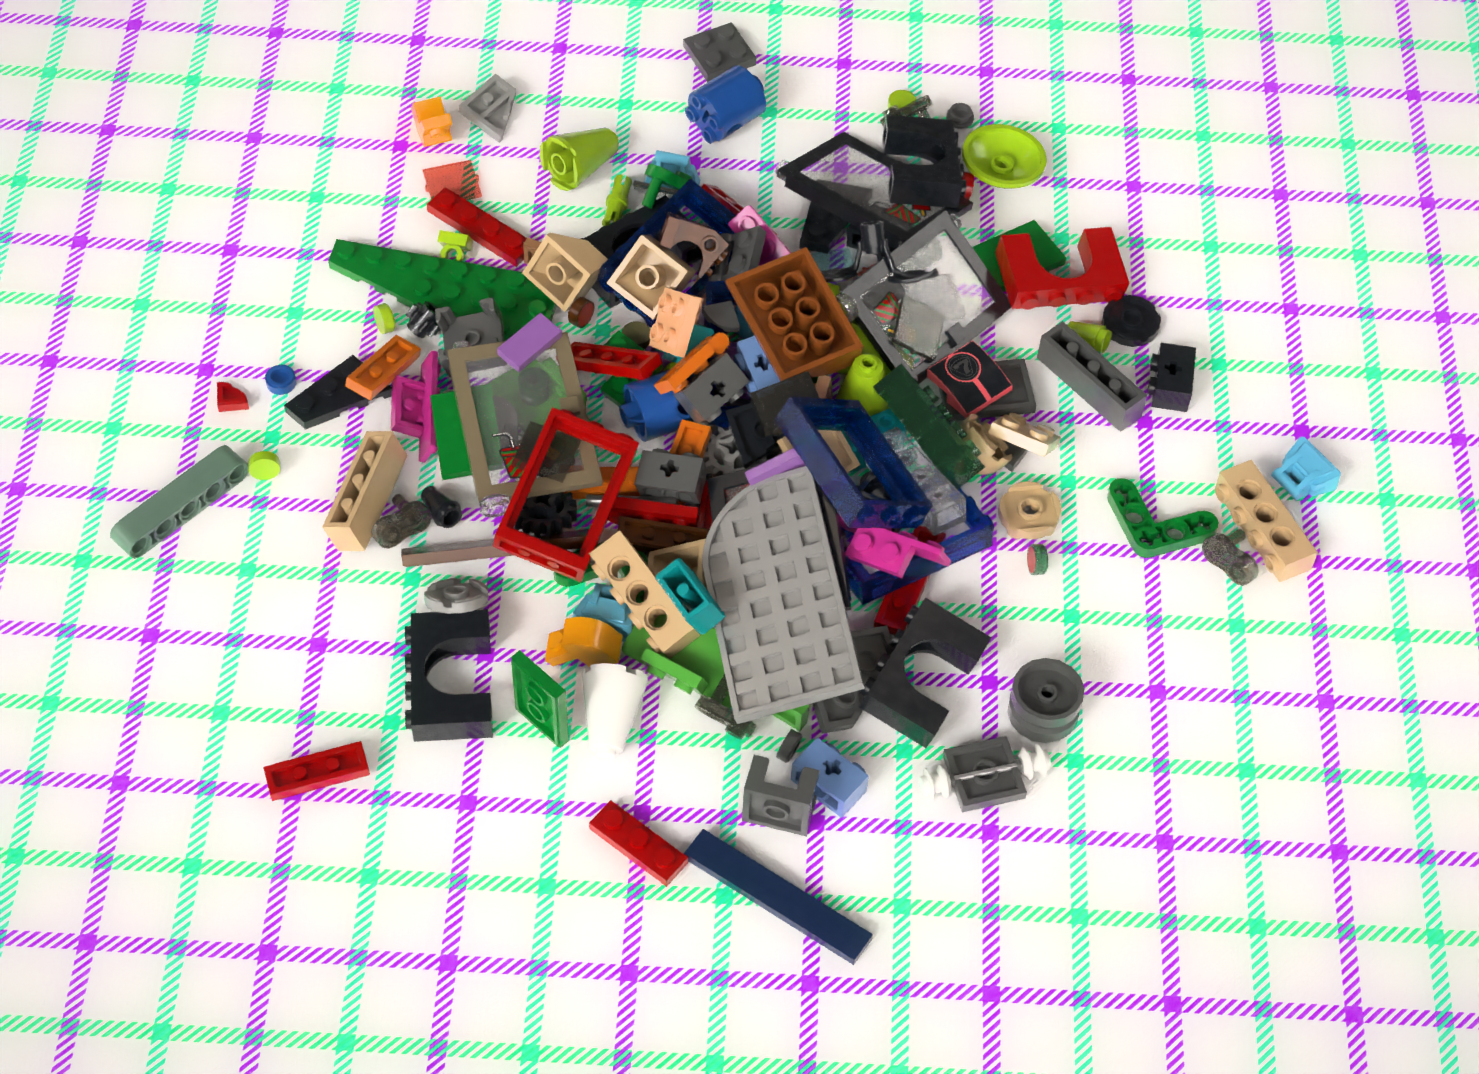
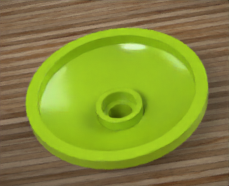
M991 124L979 127L966 137L962 148V158L967 169L982 182L997 188L1015 189L1031 185L1043 175L1047 163L1046 152L1042 144L1030 133L1011 125Z

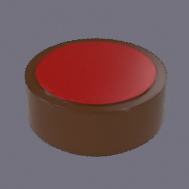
M584 297L576 299L568 312L569 323L578 328L585 327L593 316L594 303Z

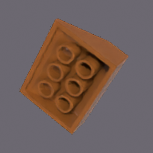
M807 247L725 280V284L781 383L833 374L851 366L855 358L861 355L864 346Z

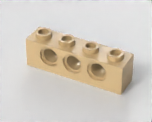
M1252 459L1221 471L1214 489L1218 500L1224 503L1231 512L1234 523L1245 532L1250 546L1259 552L1267 570L1273 573L1279 582L1310 571L1318 554L1317 550Z
M620 530L589 553L595 561L591 566L602 581L606 578L613 585V588L609 590L620 605L624 603L628 605L632 611L628 614V617L638 630L643 627L650 635L646 641L655 653L660 654L663 652L671 659L700 636L685 621V618L655 579L656 575ZM624 566H630L629 574L624 578H618V571ZM642 590H648L649 595L647 599L642 603H636L637 594ZM662 614L667 615L665 625L655 628V619Z

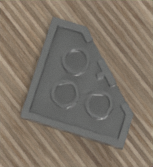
M887 625L851 631L864 685L869 677L877 678L880 672L875 667L884 652L890 655L894 647L889 645L892 639ZM861 690L812 703L822 734L853 728L863 711L859 708L865 696L860 694Z

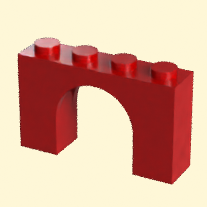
M1112 227L1087 228L1083 230L1077 248L1085 273L1075 278H1062L1046 271L1036 258L1029 233L1001 235L995 255L1011 309L1030 310L1035 307L1086 305L1094 302L1109 303L1112 300L1116 302L1122 299L1129 286V279Z

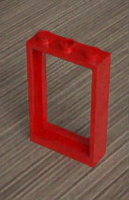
M552 407L496 531L493 547L582 582L592 558L589 553L597 547L636 456L639 442L635 441L628 434L607 430L598 422L580 419L569 410H558ZM557 430L621 456L579 554L514 529Z

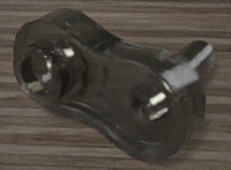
M925 95L898 109L897 105L888 108L882 112L884 117L880 119V122L884 128L886 115L909 117L917 115L922 118H931L927 109L934 104L929 95Z
M396 494L392 498V503L399 511L381 517L376 521L371 531L373 539L382 548L390 549L398 545L405 538L424 531L432 520V513L424 503L420 501L409 502L402 494Z
M1237 529L1228 536L1223 533H1215L1205 539L1202 545L1205 558L1211 564L1223 570L1234 583L1244 586L1257 578L1259 569L1255 559L1236 546L1246 538L1243 530Z
M724 674L711 698L700 695L694 707L709 718L727 726L725 731L739 740H742L744 736L750 738L757 725L753 721L737 724L734 719L733 710L722 705L729 693Z

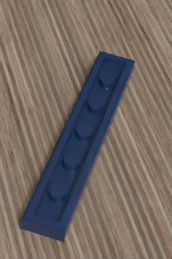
M705 829L701 830L684 852V855L688 857V862L852 965L857 962L873 939V934Z

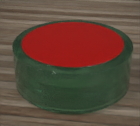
M1030 544L1028 547L1027 566L1032 576L1044 575L1047 572L1048 553L1043 544Z

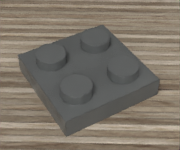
M732 22L683 39L684 49L707 82L735 65H740L746 69L756 66L757 57Z

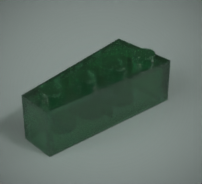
M902 363L873 386L877 393L888 403V407L903 423L909 434L921 446L920 448L941 475L956 491L985 468L978 458L982 454L979 448L971 439L965 442L963 438L968 435L957 421L953 423L949 421L954 416L943 403L939 405L935 403L940 399L929 385L923 388Z

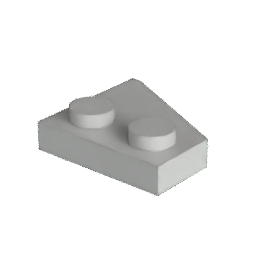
M495 73L459 105L458 112L500 143L504 136L517 89Z

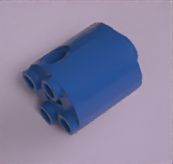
M735 65L691 92L688 96V107L685 108V114L691 122L697 124L707 143L719 142L766 111L764 87L757 76L752 75L746 68Z
M670 369L651 375L644 380L627 383L623 387L625 404L619 406L622 422L627 429L633 427L637 436L643 442L678 431L682 419L695 422L673 396V391L661 395L654 387V384ZM694 374L690 375L687 378V380L689 381L694 376Z

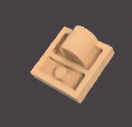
M665 287L664 293L658 300L656 322L650 329L649 346L685 358L693 326L698 323L704 298Z

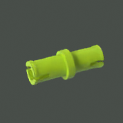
M623 175L615 176L611 194L606 198L607 209L602 220L603 226L610 225L611 220L615 222L621 219L623 212L627 210L629 205L627 198L632 185L630 177L626 176L624 185H621Z

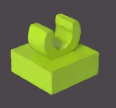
M439 230L437 242L443 246L440 253L441 258L448 259V253L456 250V260L463 261L465 257L463 250L471 251L473 239L466 234Z

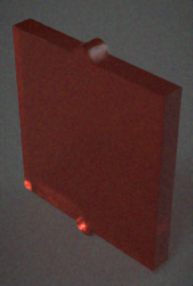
M471 160L422 169L426 182L425 191L429 192L430 199L435 197L444 187L466 200L482 197L478 184L479 175L475 174Z

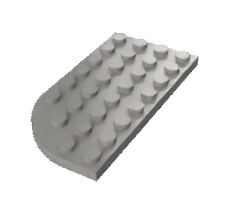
M807 465L776 474L752 486L749 485L734 496L720 511L707 534L702 554V567L707 591L725 613L724 619L715 625L733 715L737 724L865 689L811 466Z

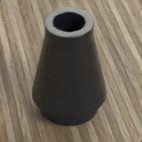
M429 486L422 491L421 499L437 526L451 528L461 520V506L457 501L440 492L435 486Z

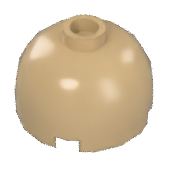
M970 414L957 427L952 437V448L956 455L954 461L965 472L970 470L974 474L979 475L993 474L1011 461L1012 454L1006 456L1005 451L1008 449V446L1004 440L988 434L991 426L989 423L985 422L981 425L976 421L979 416Z

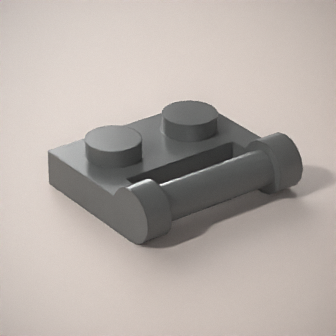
M756 226L733 235L729 233L720 234L729 244L726 248L729 253L718 266L715 264L714 272L710 275L707 284L709 289L716 292L727 290L726 279L759 266L767 233L762 227ZM731 250H733V251H732V255H731V259H730V262H729L728 272H727V274H725V273H726L727 264H728V260H729V256H730V252H731Z

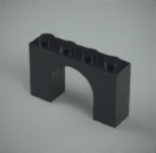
M886 115L882 134L884 154L914 156L933 163L931 165L892 163L888 182L890 203L958 208L960 197H965L966 180H962L964 165L960 163L961 148L957 147L959 134L957 131H954L953 120Z
M666 195L655 200L652 209L644 206L624 215L621 219L610 225L601 227L591 235L580 238L589 241L609 260L591 288L610 309L627 300L607 284L621 264L615 256L621 248L636 243L641 235H651L659 241L668 212L687 219ZM681 241L672 246L671 249L668 248L688 265H692L702 259L701 249L691 241Z
M925 597L919 607L913 604L903 620L908 623L905 631L899 628L889 645L894 647L892 653L888 655L884 652L875 669L880 672L877 678L869 677L865 683V689H862L860 692L865 698L859 708L924 748H927L945 720L949 710L926 697L911 685L905 673V658L916 653L933 654L969 675L992 637Z
M488 609L450 614L440 612L411 613V626H405V645H411V653L405 654L406 673H411V681H405L406 701H411V709L405 710L406 730L412 729L414 742L493 738L491 693L448 694L437 690L427 680L431 669L445 658L457 655L491 654Z

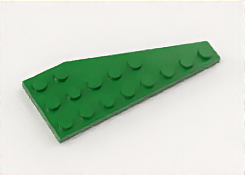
M336 239L328 259L330 269L356 282L362 280L374 286L375 291L383 295L388 293L396 297L397 302L410 308L413 304L417 305L418 302L423 305L425 301H428L438 308L450 307L456 317L484 312L479 301L493 297L503 316L505 341L539 313L552 322L557 307L547 295L519 271Z

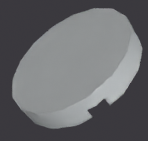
M457 578L444 579L432 583L427 587V591L424 592V601L428 609L447 614L477 610L486 605L489 599L488 587L476 579H469V583H461V579Z

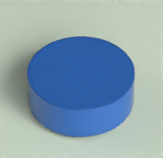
M275 365L265 374L267 389L273 394L284 395L290 393L296 386L295 372L287 365Z

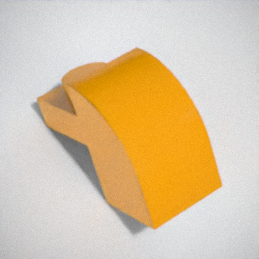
M441 96L413 103L411 110L417 132L424 147L452 141L450 133L452 121L450 114H445Z
M566 618L563 629L549 633L545 661L551 666L579 659L588 667L601 663L616 664L619 663L623 635L607 623L594 618Z

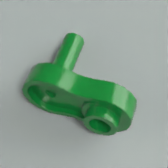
M649 163L644 175L651 178V182L641 205L652 209L662 184L691 196L695 184L691 182L692 177L680 171H676L674 174L667 169Z

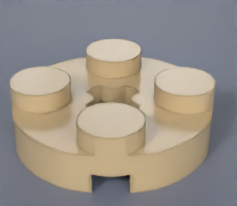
M1025 481L1013 484L1000 499L998 508L999 520L1007 529V534L1014 539H1039L1051 536L1056 530L1061 515V503L1058 496L1052 490L1050 494L1047 490L1042 489L1043 485L1037 482ZM1026 506H1030L1033 511L1037 510L1034 514H1027L1024 511Z

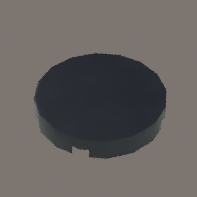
M1125 295L1116 302L1114 300L1109 301L1104 308L1101 324L1112 332L1111 340L1124 346L1137 347L1152 342L1158 335L1161 316L1160 313L1158 315L1155 310L1156 307L1152 302L1139 296Z

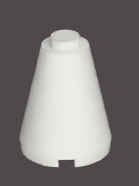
M609 663L590 665L589 672L586 668L583 669L582 683L589 748L599 758L613 759L616 754H620L623 751L647 686L648 677L640 670L636 669L634 675L626 672L627 666Z

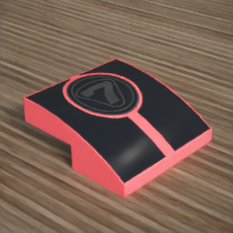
M973 340L927 369V377L947 394V403L965 418L970 414H976L1012 391L1013 387L994 360Z

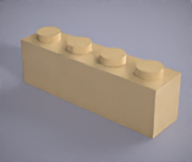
M366 431L322 528L338 551H365L408 456L393 431Z

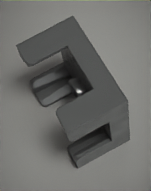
M493 297L479 301L484 311L481 313L456 317L450 307L435 309L436 323L443 333L444 350L438 349L439 362L449 378L451 374L447 350L505 341L503 316ZM501 357L465 362L468 374L507 366V362Z
M754 754L744 786L742 821L807 837L817 796L814 794L820 770L804 767L797 789L765 782L764 779L770 760L767 757Z

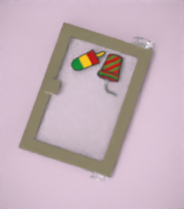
M563 332L559 340L520 372L516 371L497 355V348L505 341L470 346L468 341H458L452 345V349L447 350L449 369L480 512L485 517L493 518L505 514L552 407L558 410H569L576 417L588 421L568 332ZM557 430L527 498L602 486L603 480L595 446Z

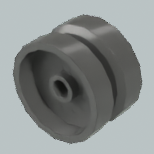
M1041 658L1031 660L1023 665L1014 676L1007 713L1012 726L1020 735L1031 741L1042 743L1060 741L1071 734L1077 725L1084 698L1085 688L1081 677L1071 666L1056 659Z

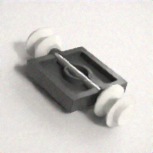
M1004 736L944 749L943 758L947 770L938 765L937 772L931 774L927 768H924L923 776H919L918 781L922 795H927L930 801H933L935 793L939 792L945 798H948L953 787L963 813L1026 799L1027 791L1020 773L1029 780L1033 778V772L1039 771L1045 777L1047 769L1051 768V759L1048 750H1043L1039 744H1036L1034 752L1030 753L1025 747H1022L1018 759H1015L1008 738Z

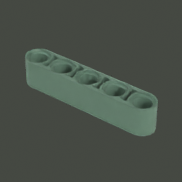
M223 445L218 447L114 524L110 531V538L131 558L136 559L143 556L242 482L248 475L249 464L229 446Z

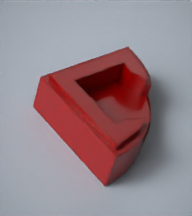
M217 382V407L219 412L249 410L247 396L244 392L233 387L231 383Z

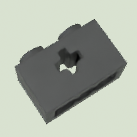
M724 353L711 360L704 370L694 375L689 380L688 385L681 391L674 393L673 396L695 423L706 420L709 423L723 412L720 407L727 401L732 403L744 394L745 391L742 388L750 381L731 357ZM712 385H715L716 389L713 392L714 396L710 394V392L713 389Z
M655 448L653 451L642 450L635 486L640 496L677 497L680 502L700 504L708 469L703 458L693 453L677 455L659 448Z

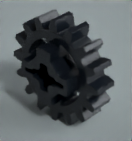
M571 492L529 497L526 499L514 529H522V532L526 534L534 533L536 538L540 534H545L547 538H551V534L555 532L561 535L563 534V527L571 529L572 522L577 521V502L572 498Z

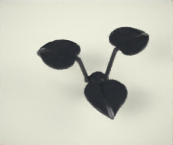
M870 221L860 224L862 241H857V252L852 266L821 271L826 282H837L857 276L856 271L859 268L862 251L866 249V254L877 255L878 262L883 258L882 252H885L892 271L885 276L889 282L908 284L939 275L936 268L932 271L913 270L903 264L896 268L888 247V240L885 239L884 221Z

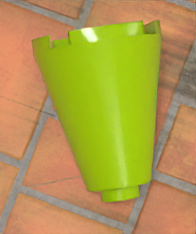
M606 127L552 135L546 138L547 140L540 145V160L543 170H549L552 178L549 179L552 184L560 190L569 191L578 187L617 153L619 139L612 130Z
M862 354L855 358L835 397L834 415L842 427H847L889 408L894 410L883 363L875 355Z

